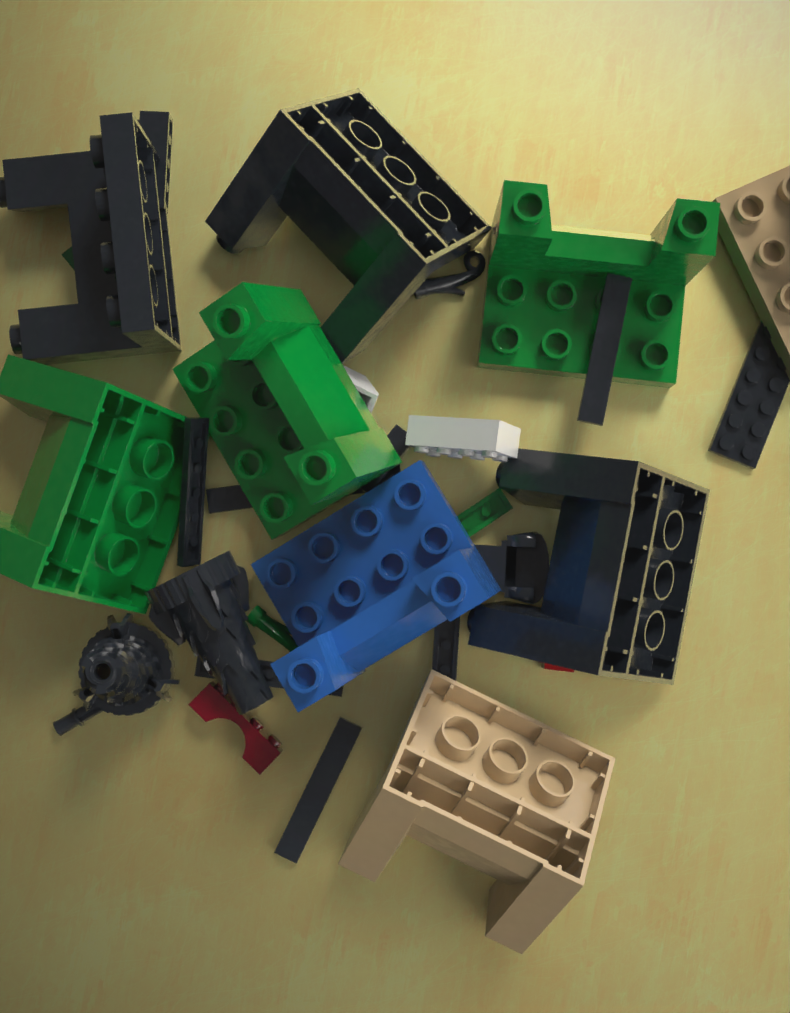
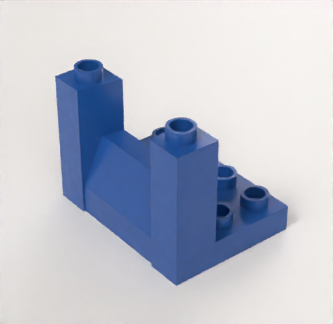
M422 460L407 467L251 564L298 645V648L270 664L297 712L302 711L365 672V668L447 619L451 622L501 591V588L427 465Z

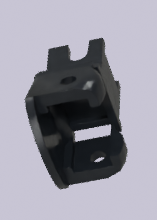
M536 531L507 535V540L502 541L501 546L475 545L500 586V592L505 593L504 598L535 604L541 600L544 595L549 571V553L547 544L541 534Z

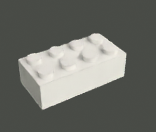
M409 415L405 445L414 447V452L426 453L427 456L440 457L442 454L456 459H462L463 456H467L474 460L492 458L493 461L507 462L508 458L517 459L521 429L501 420Z

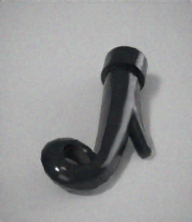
M476 250L466 253L463 260L468 270L466 272L426 279L414 292L416 300L432 294L464 296L465 291L455 287L464 285L482 274L486 265L483 254ZM471 258L477 259L478 265L476 267L471 265Z

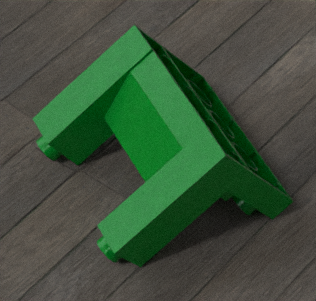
M504 180L491 226L477 368L585 379L607 273L632 278L612 382L665 388L675 385L685 286L716 256L720 203L677 198L650 235L551 225L547 184Z
M242 282L199 312L214 341L172 370L199 416L209 418V433L271 540L285 535L402 463L383 428H379L320 328L319 325L321 323L301 289Z
M8 354L0 375V397L28 416L45 421L47 424L14 515L12 516L0 511V574L33 589L146 614L150 602L145 592L156 587L179 523L185 418L188 417L107 382Z

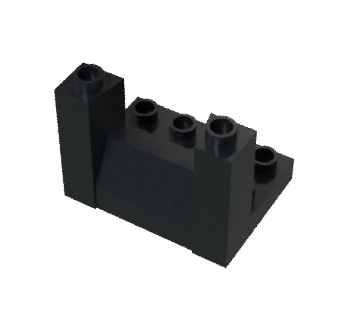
M359 88L280 109L205 220L217 234L216 239L219 245L232 254H239L244 248L266 246L287 216L354 285L320 327L342 364L363 352L433 271L474 249L492 229Z
M132 112L101 115V135L90 136V151L2 160L4 177H0L1 208L7 207V210L25 212L68 207L78 304L18 310L19 324L10 326L9 336L14 354H22L23 359L50 365L182 351L166 199L165 210H159L154 162L160 160V155Z
M518 448L517 459L508 458L507 462L499 464L496 471L498 487L505 490L524 505L560 510L542 607L511 601L479 604L471 609L468 615L467 627L470 632L468 645L598 676L674 685L710 490L639 461Z

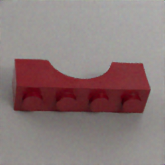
M214 681L210 682L188 704L205 722L224 718L236 723L245 736L246 744L242 758L259 775L283 751L280 747L282 743L273 734L269 736L262 730L264 725L256 717L251 719L246 713L243 715L238 714L227 694L224 696L218 683L216 684Z

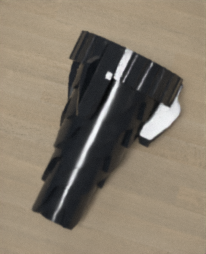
M230 550L145 592L151 604L148 616L152 623L178 646L187 640L195 657L200 656L207 672L216 679L223 695L228 694L239 715L259 707L274 697L261 672L260 663L253 647L256 642L245 622L248 620L245 611L250 609L247 574L243 567L236 564Z
M127 613L121 623L116 621L114 615L108 616V626L106 629L98 631L87 642L88 645L82 651V657L79 660L80 670L78 671L82 688L73 691L74 696L78 695L84 702L83 709L85 711H88L95 705L107 713H113L118 716H130L147 711L156 706L162 699L167 702L173 699L169 695L168 690L171 684H179L180 680L174 679L175 661L172 657V650L168 647L167 641L157 631H153L148 626L134 623L132 621V613ZM102 664H107L110 667L111 673L107 679H102L98 674V669Z

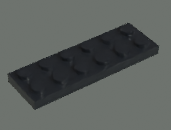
M762 320L758 324L708 449L709 452L751 469H755L790 382L785 371L787 370L782 358L778 356L771 341L772 337L767 326L764 327Z

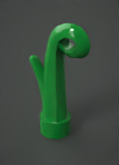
M259 605L247 616L248 620L246 621L250 625L265 632L291 652L298 648L293 637L289 635L291 633L287 626L272 619Z

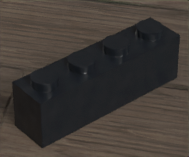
M140 111V118L137 121L160 155V160L154 162L159 210H165L166 199L168 214L173 118L169 112Z

